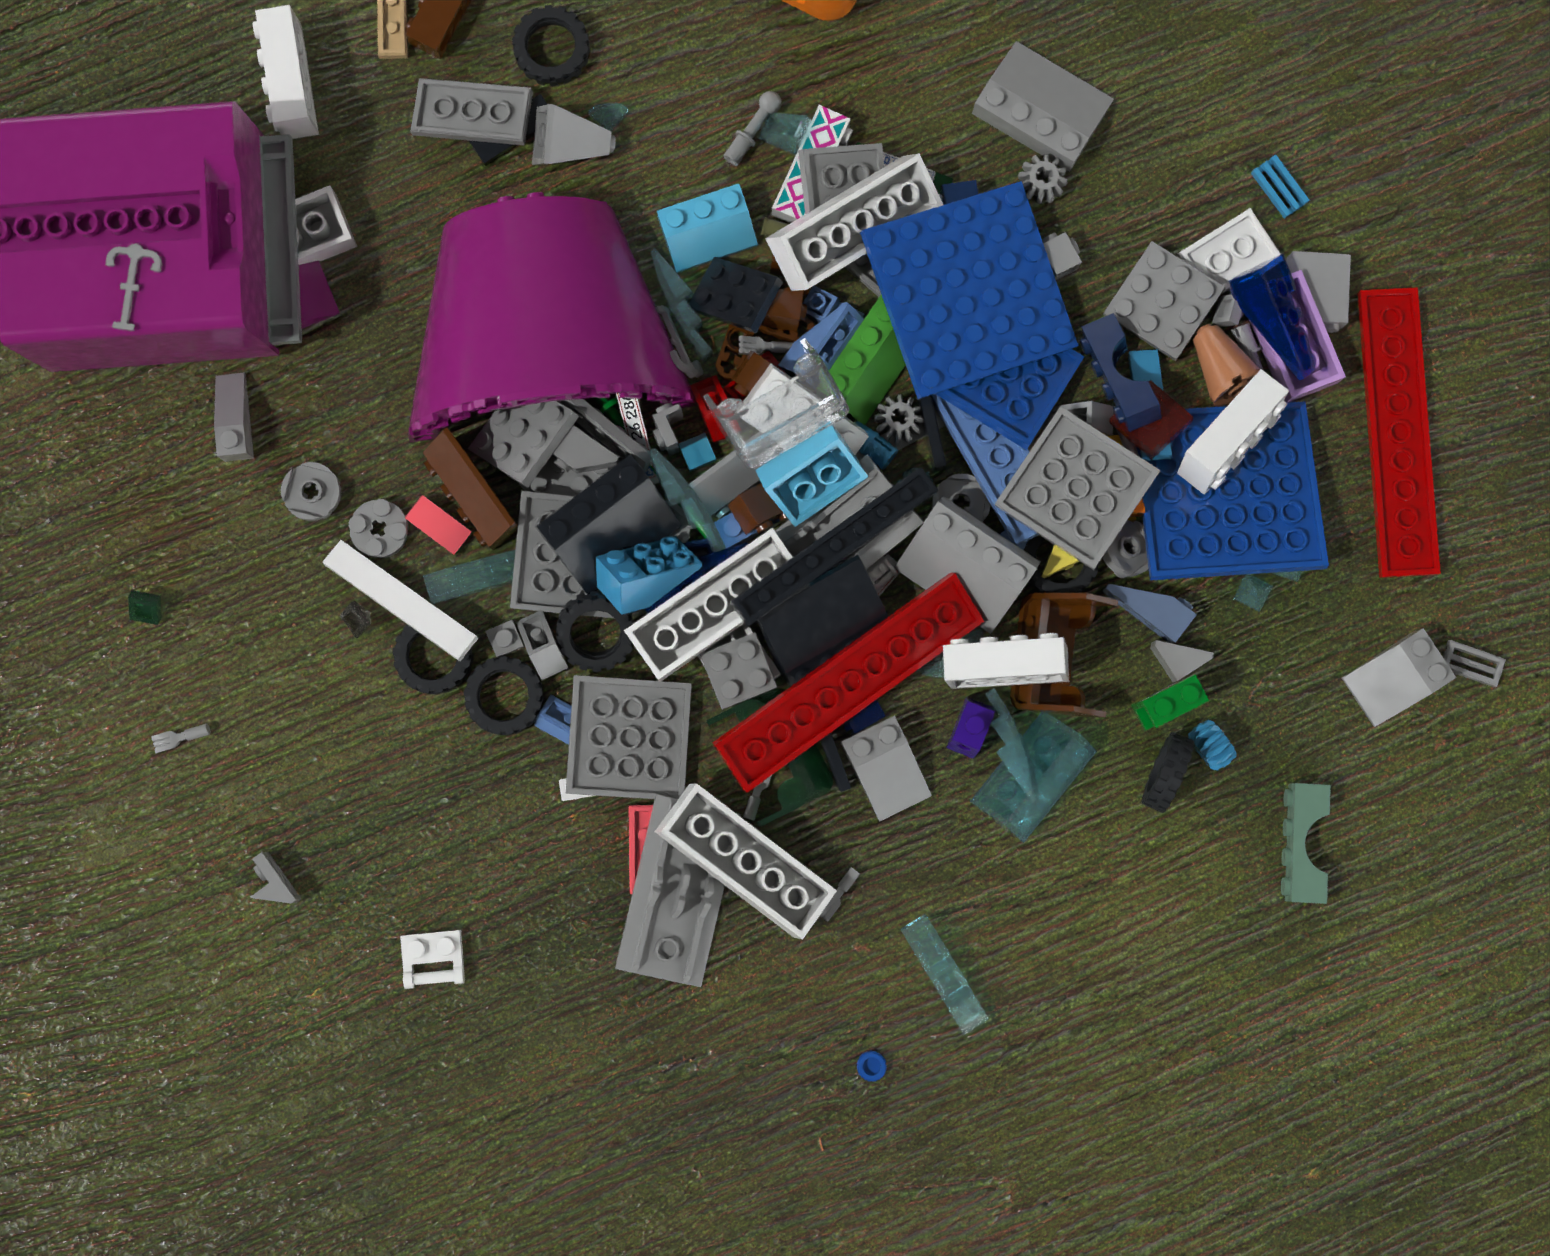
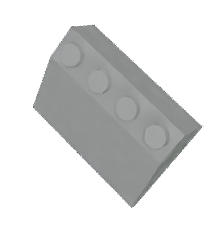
M1016 41L975 102L972 114L1040 155L1048 154L1050 161L1053 162L1054 159H1059L1058 165L1070 172L1114 99Z
M942 496L894 568L925 590L947 574L955 573L985 621L979 626L991 634L1037 570L1040 561Z

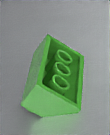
M880 295L816 389L818 397L853 421H859L864 425L868 422L906 366L882 295Z

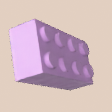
M1302 270L1246 291L1243 295L1245 297L1243 307L1258 343L1262 348V353L1273 379L1289 390L1284 400L1286 403L1333 386L1346 377Z

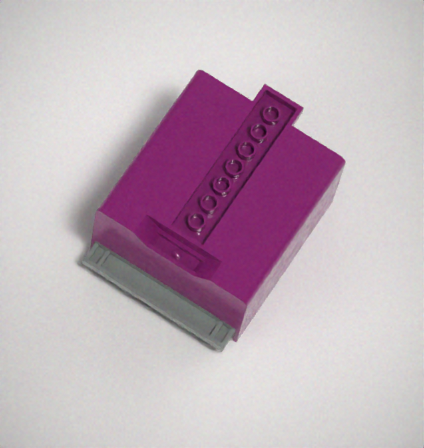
M235 101L0 119V341L2 345L50 372L279 356V349L274 345L302 343L293 139L290 134L264 136ZM132 244H139L144 250L154 251L160 256L162 260L161 273L150 270L154 264L153 258L143 257L138 261L135 284L140 285L139 292L134 291L129 318V324L135 325L134 331L112 328L113 322H121L126 290L120 289V284L127 283L131 258L128 255L119 254L115 257L114 267L106 265L107 255L115 247L128 248Z

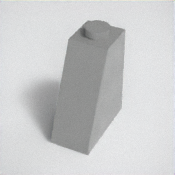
M1293 251L1286 258V265L1290 274L1302 270L1327 333L1338 332L1339 329H1342L1348 323L1351 254Z

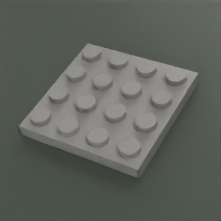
M1060 406L996 501L995 506L1094 570L1160 473V470Z
M521 491L510 608L560 613L562 609L564 610L569 600L577 599V595L582 593L587 595L535 528L536 525L574 496ZM598 610L582 614L584 616L614 618L610 614Z
M574 675L565 794L655 799V795L658 794L679 799L685 791L692 683Z

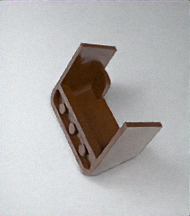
M1029 593L1023 598L1020 605L1017 635H1027L1028 639H1040L1041 634L1057 633L1058 638L1064 637L1068 647L1069 682L1011 685L1010 699L1015 708L1069 716L1106 718L1105 711L1085 708V694L1079 687L1070 686L1076 629H1085L1092 624L1096 606H1118V600L1090 593Z

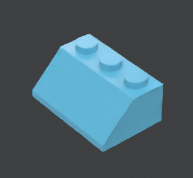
M739 183L657 210L658 221L676 273L709 263L713 257L723 258L758 246L749 210Z
M830 420L756 470L765 491L794 527L868 478L867 473Z

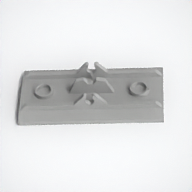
M868 454L859 460L868 478L798 526L794 527L788 519L775 530L792 557L893 487ZM914 510L910 511L828 571L856 555L860 557L865 569H868L922 525L924 521Z
M656 794L615 969L701 987L725 885L655 833L657 827L678 800Z

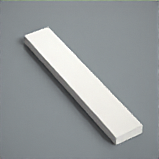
M342 540L338 542L324 559L323 564L458 661L463 659L478 640L475 634Z

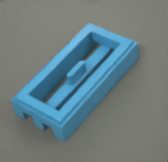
M1274 155L1270 160L1265 161L1251 172L1284 219L1310 201L1277 155ZM1271 166L1274 167V169L1277 171V173L1280 175V177L1282 178V180L1285 182V184L1288 186V188L1291 190V192L1294 194V196L1296 197V199H1297L1299 202H1297V201L1294 199V197L1292 196V194L1289 192V190L1286 188V186L1283 184V182L1280 180V178L1278 177V175L1275 173V171L1272 169ZM1263 171L1267 173L1275 187L1291 206L1289 209L1262 174Z

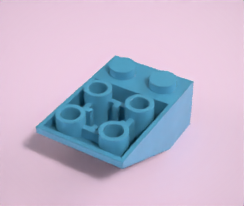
M676 536L664 537L659 541L647 544L640 543L631 548L612 550L607 554L596 556L597 587L620 614L623 615L649 608L702 567V562Z

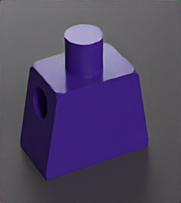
M966 696L946 748L974 759L982 747L994 717V707Z

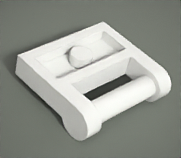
M461 930L400 936L404 989H413L415 985L443 982L465 983ZM453 961V970L414 973V964Z

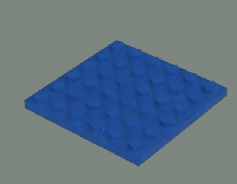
M1022 181L867 228L860 232L918 400L1078 347Z
M1305 401L1287 402L1276 424L1271 429L1267 427L1262 433L1263 437L1253 449L1249 447L1243 454L1245 457L1234 470L1230 468L1225 474L1226 478L1216 490L1211 487L1205 495L1177 474L1186 451L1227 406L1166 410L1172 456L1171 459L1147 461L1158 468L1160 473L1143 496L1145 513L1142 515L1150 580L1323 570L1328 568L1329 562ZM1135 429L1132 431L1133 441L1141 458L1138 431Z

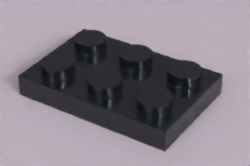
M713 257L687 307L695 313L757 333L783 282L776 276Z

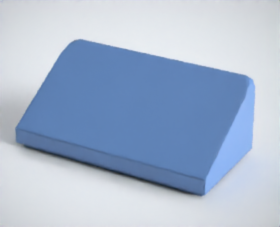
M550 695L537 715L534 726L569 745L571 705Z

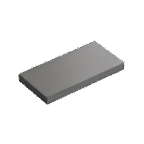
M419 78L410 132L413 136L525 145L533 95L532 88Z

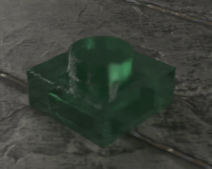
M131 591L128 596L129 620L158 625L162 618L161 595Z

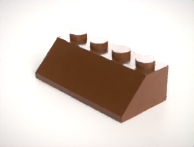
M448 427L445 428L422 452L427 458L423 464L433 477L438 474L444 484L440 488L449 500L455 498L461 507L457 509V512L467 524L471 521L476 527L477 531L473 534L481 546L485 547L488 545L492 550H495L517 534L518 525Z

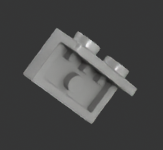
M672 403L664 404L656 409V414L652 415L656 427L653 430L654 438L660 451L666 450L669 457L680 452L678 442L670 427L671 424L683 419L682 408L679 403L674 406Z

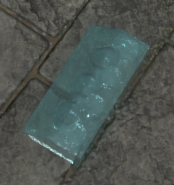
M1041 712L970 801L1003 829L1024 843L1097 751L1081 734L1050 714Z

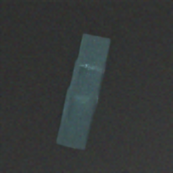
M654 248L651 251V257L659 286L669 310L688 343L705 363L713 356V351L697 333L703 328V321L688 305V302L693 297V292Z
M655 448L647 451L668 505L672 506L680 502L690 529L703 527L712 552L725 549L726 547L713 519L696 492L679 471Z
M515 550L423 575L431 604L512 584Z
M993 688L985 696L1000 716L992 721L991 725L1006 744L996 752L1025 794L1036 806L1040 803L1036 774L1028 747L1017 722L996 689Z
M924 914L901 928V932L961 1032L965 1035L989 1020L927 915Z

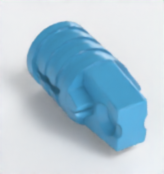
M859 421L855 422L869 436L859 449L860 453L863 455L868 454L873 462L881 470H884L899 450L877 432Z

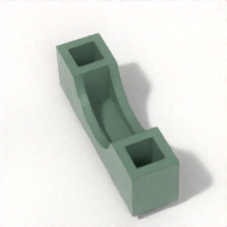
M1288 784V789L1284 791L1283 801L1284 806L1288 807L1287 819L1283 820V835L1287 836V845L1282 850V865L1286 866V877L1281 880V894L1285 895V901L1327 904L1328 874L1312 864L1306 853L1305 840L1308 830L1314 822L1330 815L1331 785Z

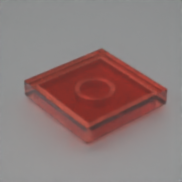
M1150 380L1149 384L1160 404L1162 419L1131 432L1128 431L1124 422L1119 424L1115 414L1109 418V423L1152 460L1193 421V416Z

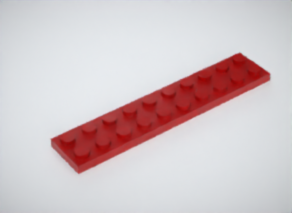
M1418 287L1360 290L1357 295L1379 578L1439 575L1441 572Z
M953 572L949 573L712 743L743 791L748 793L942 653L943 645H950L951 640L961 639L985 621L957 575Z

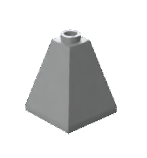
M547 104L539 106L536 112L532 165L540 166L609 155L615 149V136L611 135L612 131L556 105Z

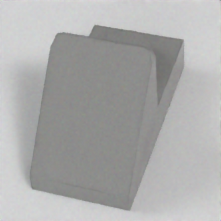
M261 852L252 859L256 864L253 867L256 874L262 881L267 880L269 883L250 898L290 904L298 903L302 900L269 852Z

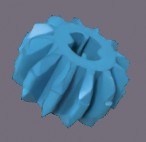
M1206 720L1195 726L1188 733V738L1194 741L1195 750L1210 769L1218 771L1229 765L1236 758V751L1233 745L1214 721Z

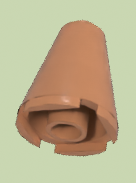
M1206 324L1196 331L1193 342L1211 402H1213L1215 407L1227 406L1261 369L1218 325L1211 326V324Z

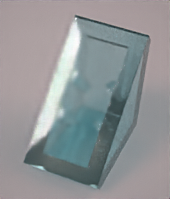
M769 114L758 138L796 155L809 128L811 118L806 115Z

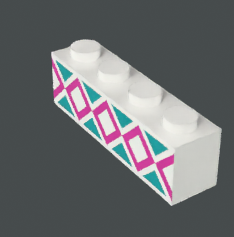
M819 105L799 150L836 147L842 144L847 146L853 132L849 128L851 118ZM798 152L772 207V216L788 223L794 222L805 215Z

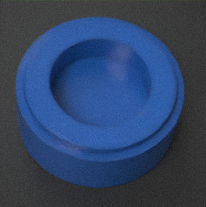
M870 1050L859 1056L857 1071L864 1080L877 1081L884 1076L887 1065L884 1057L879 1052Z

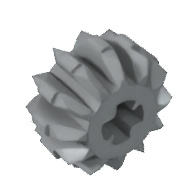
M1048 154L1044 155L1042 161H1040L1037 155H1034L1031 159L1032 163H1023L1022 168L1024 171L1019 172L1018 179L1023 181L1024 189L1029 190L1027 193L1028 200L1033 195L1037 196V204H1041L1043 197H1045L1048 203L1053 202L1054 195L1060 197L1063 193L1061 187L1067 184V179L1062 177L1066 173V168H1057L1060 162L1057 158L1052 163L1048 162ZM1041 175L1043 179L1048 178L1047 183H1044L1043 180H1037L1038 176Z
M898 394L895 403L888 396L885 400L887 406L879 404L877 407L881 414L875 415L874 421L882 424L876 428V431L878 433L887 431L884 437L886 441L890 440L892 435L895 436V444H900L901 436L907 442L912 441L911 433L918 435L921 429L917 425L924 422L923 417L917 416L922 410L921 406L911 408L914 401L912 397L906 403H903V395ZM895 414L898 417H905L902 425L899 421L893 422Z

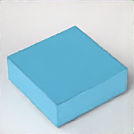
M706 433L679 443L689 471L716 461Z

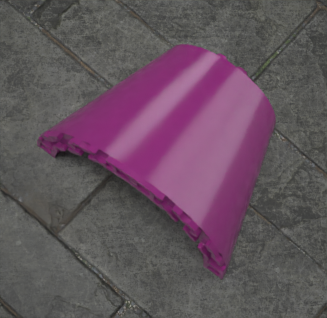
M541 192L530 193L527 195V198L515 199L513 196H503L498 198L496 203L465 211L445 223L442 231L408 429L410 442L434 440L439 435L441 428L449 426L448 418H451V423H456L470 418V412L478 410V414H484L492 410L544 402L591 397L609 398L610 394L619 393L620 398L642 399V392L647 393V400L660 401L663 405L672 403L674 406L679 403L681 408L697 406L685 372L679 370L671 358L669 352L675 349L657 312L616 214L607 202L582 197L544 196V193Z

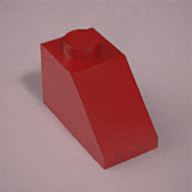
M716 375L690 385L698 409L713 442L727 439L741 432L732 406Z

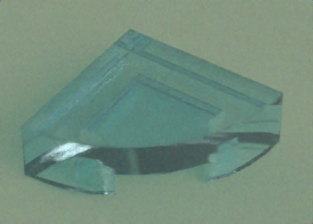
M605 103L592 107L588 113L605 129L612 131L626 116L629 109L620 103Z

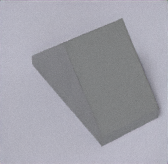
M1158 640L1151 642L1150 649L1173 683L1213 659L1214 655L1213 652Z

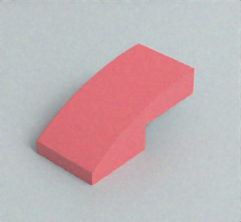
M423 495L405 516L406 520L453 555H455L471 534L469 529Z

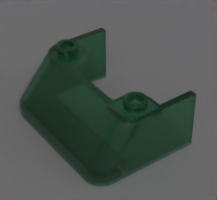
M776 688L751 698L706 720L709 728L735 715L742 722L784 692L785 689ZM816 744L788 763L794 777L783 782L777 793L778 800L783 809L756 822L759 828L824 796L831 790L833 778Z

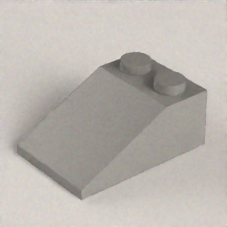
M1424 628L1411 632L1342 677V680L1373 727H1376L1434 693L1457 677Z
M895 715L841 742L844 752L879 822L932 796Z

